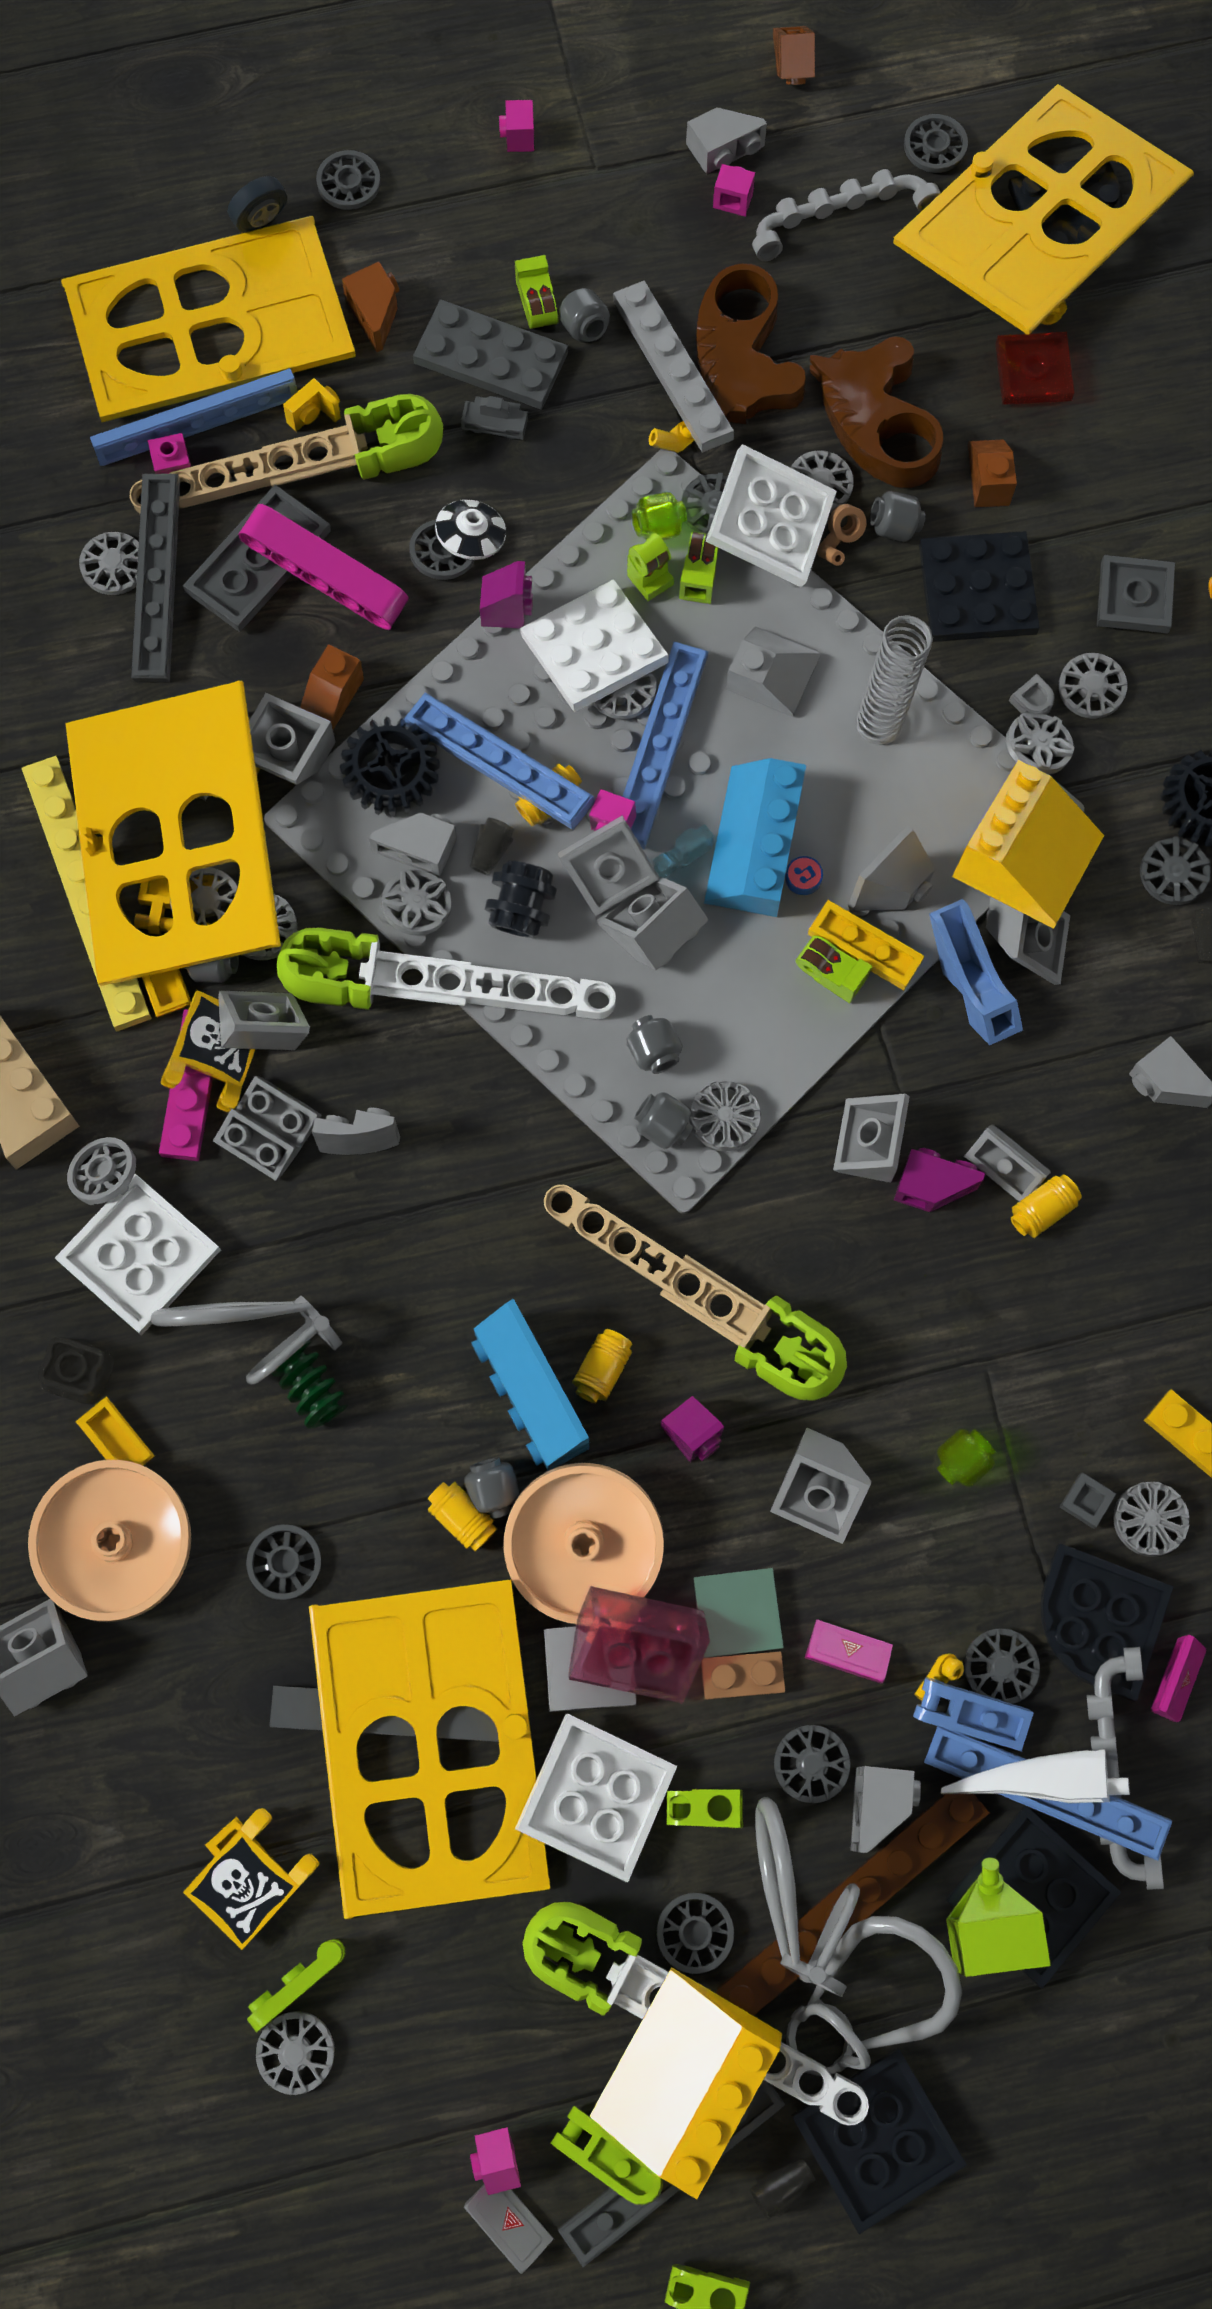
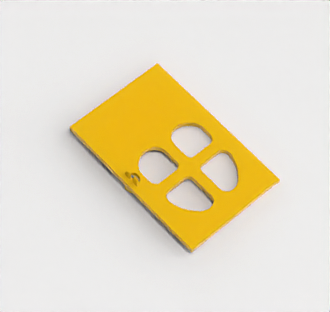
M1057 84L988 150L976 153L972 164L894 237L893 244L1029 335L1194 175V172ZM1061 137H1079L1088 141L1093 147L1067 173L1054 171L1028 153L1030 148L1041 142ZM1109 161H1116L1125 165L1132 177L1133 190L1127 203L1120 208L1109 207L1081 188L1099 168ZM1010 170L1019 171L1045 188L1047 192L1026 210H1007L996 202L991 192L993 183L1005 172ZM1061 205H1070L1098 223L1100 229L1083 243L1062 244L1048 238L1043 232L1042 224Z
M313 216L61 280L67 295L101 422L222 392L291 368L292 373L356 357ZM201 270L213 271L225 278L229 283V292L221 302L194 310L182 308L175 282L180 276ZM145 284L157 286L164 307V315L161 318L124 328H114L108 324V316L111 310L127 293ZM221 323L234 324L243 331L244 342L236 355H226L218 363L209 365L198 362L191 341L193 331ZM162 338H170L174 342L180 368L171 375H146L124 367L119 362L118 356L124 348Z
M236 681L65 723L98 984L104 986L280 947L281 943L244 682ZM201 796H215L226 801L232 810L234 823L232 837L226 842L192 850L186 849L182 829V813L185 807L195 798ZM146 810L157 814L161 823L164 845L163 853L157 858L127 865H117L114 860L112 838L118 825L126 817L138 811ZM229 862L238 863L240 867L239 884L235 897L227 911L213 924L198 925L195 922L189 882L190 875L199 869ZM167 878L173 913V926L169 932L162 936L145 935L135 928L124 914L119 900L120 893L124 887Z
M503 1580L322 1606L310 1605L309 1614L344 1919L550 1889L545 1843L515 1830L537 1777L512 1581ZM457 1706L473 1707L484 1712L492 1719L497 1728L500 1755L494 1764L458 1770H447L441 1765L437 1726L441 1717L448 1710ZM396 1716L404 1719L415 1731L419 1757L418 1773L413 1776L379 1781L366 1780L359 1769L357 1745L361 1734L371 1723L382 1717ZM499 1787L506 1797V1810L498 1835L487 1851L480 1857L472 1860L457 1858L452 1853L445 1804L447 1795L457 1791ZM406 1798H418L423 1802L430 1856L425 1864L416 1868L403 1867L390 1859L379 1848L371 1836L365 1821V1812L370 1804Z

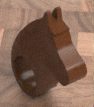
M735 264L723 269L715 276L704 294L697 321V361L699 373L728 422L746 424L747 419L752 418L762 410L795 408L803 401L805 395V370L800 365L794 362L775 364L770 357L759 353V350L776 324L778 289L772 276L766 270L753 264ZM737 289L756 291L769 304L761 315L750 320H737L736 322H733L734 319L726 315L722 316V312L717 305L727 293Z
M894 336L864 351H844L841 348L830 358L810 355V362L812 364L810 365V372L821 383L822 397L828 418L841 444L854 461L874 478L895 487L912 488L929 481L936 474L941 463L943 446L942 427L938 420L929 412L891 396L892 387L905 382L912 373L914 355L912 344L906 338ZM900 433H912L927 440L932 447V451L920 460L901 462L889 457L881 446L884 443L883 439L887 440Z

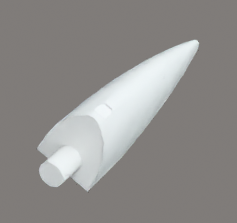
M1099 1749L1096 1751L1084 1750L1046 1755L1005 1764L942 1787L941 1793L1012 1794L1065 1803L1110 1802V1795H1130L1128 1778H1108L1105 1749Z

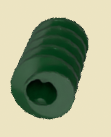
M307 1341L289 1359L272 1372L274 1377H282L279 1382L282 1390L291 1389L287 1396L291 1403L300 1402L296 1407L298 1415H308L304 1421L307 1429L322 1426L348 1407V1405L338 1406L337 1404L344 1395L342 1390L334 1393L329 1392V1389L336 1382L335 1379L321 1380L320 1377L328 1369L326 1365L312 1366L319 1357V1354L314 1352L305 1355L304 1351L311 1344L310 1341Z

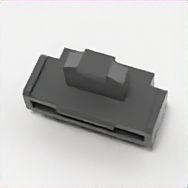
M476 396L475 402L465 401L461 427L474 433H487L504 436L509 439L523 440L528 422V412L521 410V404L506 402L503 398Z

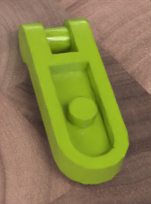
M330 1939L322 1943L317 1951V1959L305 1968L300 1962L281 1978L286 1986L274 1996L267 1990L248 2006L253 2014L247 2018V2021L256 2033L344 1959L346 1950L340 1940Z
M573 2106L567 2116L570 2119L562 2133H556L551 2144L626 2200L636 2205H648L654 2202L661 2194L663 2179L589 2115ZM583 2130L592 2135L584 2150L575 2144Z

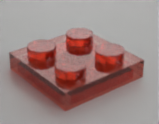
M1067 332L997 336L995 345L1002 405L1072 401L1074 386Z

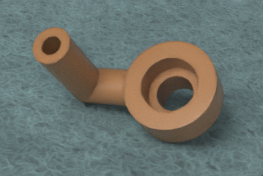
M850 504L839 505L831 512L828 520L830 533L817 549L819 557L836 566L841 565L845 560L844 554L835 549L841 541L850 543L858 540L866 528L865 514L862 510ZM845 516H847V524L844 527H841L840 525L842 519Z

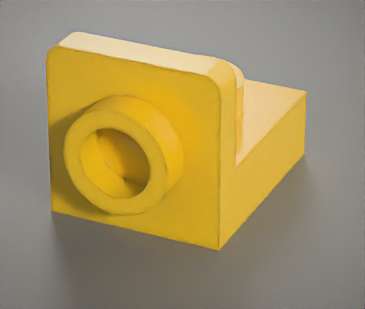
M313 378L283 404L286 422L297 432L302 426L311 424L318 417L321 410L334 422H337L341 418L339 409L340 399L331 387L327 385L323 387Z

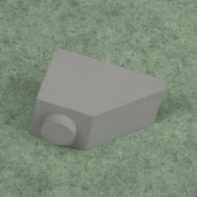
M421 812L372 831L369 837L372 852L429 872L437 877L441 876L457 840L455 825L448 818L439 814L429 816Z
M1171 1036L1138 1061L1129 1073L1132 1077V1083L1138 1092L1144 1096L1148 1095L1153 1102L1207 1108L1212 1104V1081Z

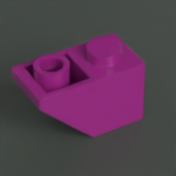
M516 561L482 576L480 618L481 626L517 629L525 625V615L532 616V576H526L525 561Z
M920 1148L918 1151L911 1149L894 1201L932 1212L977 1190L984 1179L985 1173L978 1171L977 1166L967 1161L956 1160L953 1163L941 1159V1155L936 1151L926 1148Z
M693 1396L661 1421L662 1429L689 1462L693 1461L696 1457L704 1461L720 1448L719 1444L722 1442L720 1438L724 1426Z

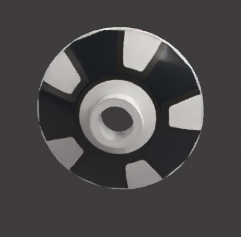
M475 500L454 501L446 505L439 512L436 519L435 531L439 542L446 550L458 557L470 560L485 559L497 553L504 544L506 537L505 523L498 512L485 503Z

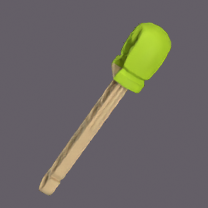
M413 394L396 395L369 402L365 409L359 405L346 408L344 416L347 425L263 446L262 449L173 471L169 474H178L180 482H187L191 485L189 492L179 497V508L181 509L267 486L273 487L274 485L278 486L355 465L358 466L359 473L363 480L378 476L380 470L388 474L429 461L437 453L442 443L443 423L433 404L422 396ZM376 430L380 447L363 451L368 449L364 432L369 433ZM321 446L328 450L326 457L320 461H314L309 458L310 451L315 447ZM287 455L293 458V464L288 469L280 470L275 467V462L279 457ZM253 466L254 469L253 476L251 477L246 475V467ZM230 470H234L237 481L233 482L229 473ZM214 473L223 474L225 480L221 486L212 488L206 484L210 475ZM142 480L136 482L130 490V500L139 514L141 504L138 503V498L142 492Z
M555 1185L546 1192L544 1206L554 1219L569 1229H572L574 1226L580 1236L662 1288L663 1290L660 1293L662 1297L738 1345L734 1361L746 1369L756 1368L757 1376L786 1395L798 1400L814 1401L826 1397L839 1386L847 1368L846 1351L840 1339L824 1325L800 1310L792 1312L790 1304L779 1296H774L766 1305L762 1304L690 1256L685 1255L681 1259L601 1206L590 1204V1200L567 1185ZM565 1192L570 1194L572 1197L571 1208L565 1213L555 1212L552 1208L553 1198L559 1193ZM598 1213L603 1216L604 1226L599 1232L590 1234L585 1231L583 1221L588 1214ZM623 1233L632 1234L636 1240L634 1250L628 1254L618 1253L615 1249L616 1238ZM645 1243L650 1245L645 1252L651 1257L657 1259L660 1255L665 1256L663 1263L667 1267L664 1272L656 1270L654 1274L649 1273L651 1266L642 1258L639 1259L638 1265L633 1263L641 1254ZM688 1274L697 1276L700 1281L698 1292L692 1296L683 1295L679 1290L680 1279ZM719 1295L729 1297L733 1303L731 1312L724 1317H718L711 1311L712 1300ZM773 1313L780 1317L781 1322L787 1327L794 1326L805 1333V1338L811 1346H816L820 1343L827 1349L825 1353L817 1347L809 1351L801 1346L802 1338L800 1336L790 1339L784 1335L774 1348V1351L780 1355L781 1365L785 1367L791 1362L799 1368L797 1375L806 1380L805 1384L795 1380V1375L789 1368L785 1367L780 1371L770 1365L767 1358L759 1352L753 1354L749 1351L755 1340L759 1339L764 1342L772 1330L767 1326V1322Z

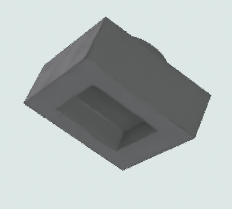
M1082 1472L1078 1475L1060 1508L1094 1529L1099 1524L1116 1493Z

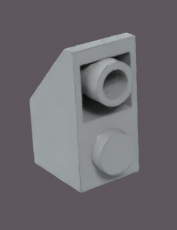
M714 108L687 122L686 145L704 172L708 174L716 169H721L722 164L730 165L733 161L745 155H752L764 147L767 123L763 118L722 108Z

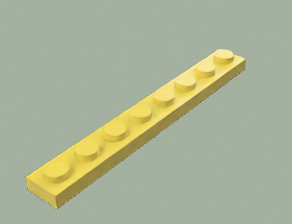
M53 756L22 767V771L97 979L77 812L57 756ZM137 978L104 986L99 985L116 1032L152 1019Z

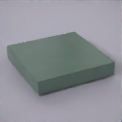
M773 1568L693 1578L703 1658L783 1649Z

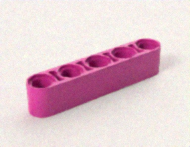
M258 504L238 534L241 541L252 550L382 629H391L409 600L408 595L400 587L267 505Z

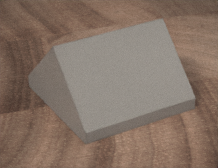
M219 991L221 1048L295 1050L309 1034L310 1026L294 995L291 993Z
M907 1094L846 1099L833 1170L838 1173L891 1183L898 1167L910 1096Z

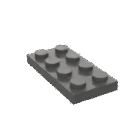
M440 299L413 354V361L416 365L542 410L568 355V345Z
M274 485L258 503L274 509L322 540L331 532L330 524L277 485ZM256 506L183 585L185 593L238 632L242 631L292 575L287 570L252 550L239 538V532Z

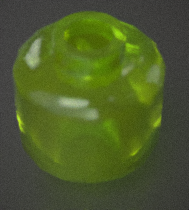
M667 491L640 498L636 508L632 510L634 530L638 537H643L646 541L652 533H657L663 541L676 538L682 531L683 523L687 521V511L683 501H677L675 496Z
M960 1428L938 1447L937 1456L941 1464L937 1467V1470L952 1486L959 1481L966 1487H972L995 1466L992 1455L996 1450L977 1429L974 1428L970 1432L967 1429Z

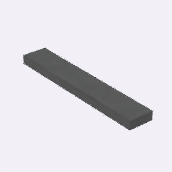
M142 474L131 676L134 682H170L180 477L178 474Z
M273 1686L270 1727L323 1731L318 1689ZM457 1706L451 1708L438 1722L437 1738L499 1742L495 1723L487 1714L473 1707ZM396 1716L382 1717L371 1723L363 1731L365 1734L416 1737L413 1727L404 1719Z
M762 2081L721 2156L785 2106V2103L773 2086L767 2081ZM663 2179L661 2194L654 2202L648 2205H636L609 2187L560 2226L558 2232L582 2267H584L680 2189Z

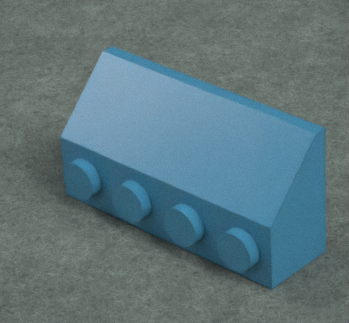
M767 758L731 767L704 904L777 917L806 770L805 764Z
M510 1300L473 1328L477 1340L471 1342L481 1363L488 1360L495 1374L489 1376L499 1397L507 1394L513 1408L507 1411L516 1429L520 1431L525 1428L532 1442L528 1443L526 1447L535 1464L538 1466L544 1463L547 1471L589 1450V1437L515 1300Z

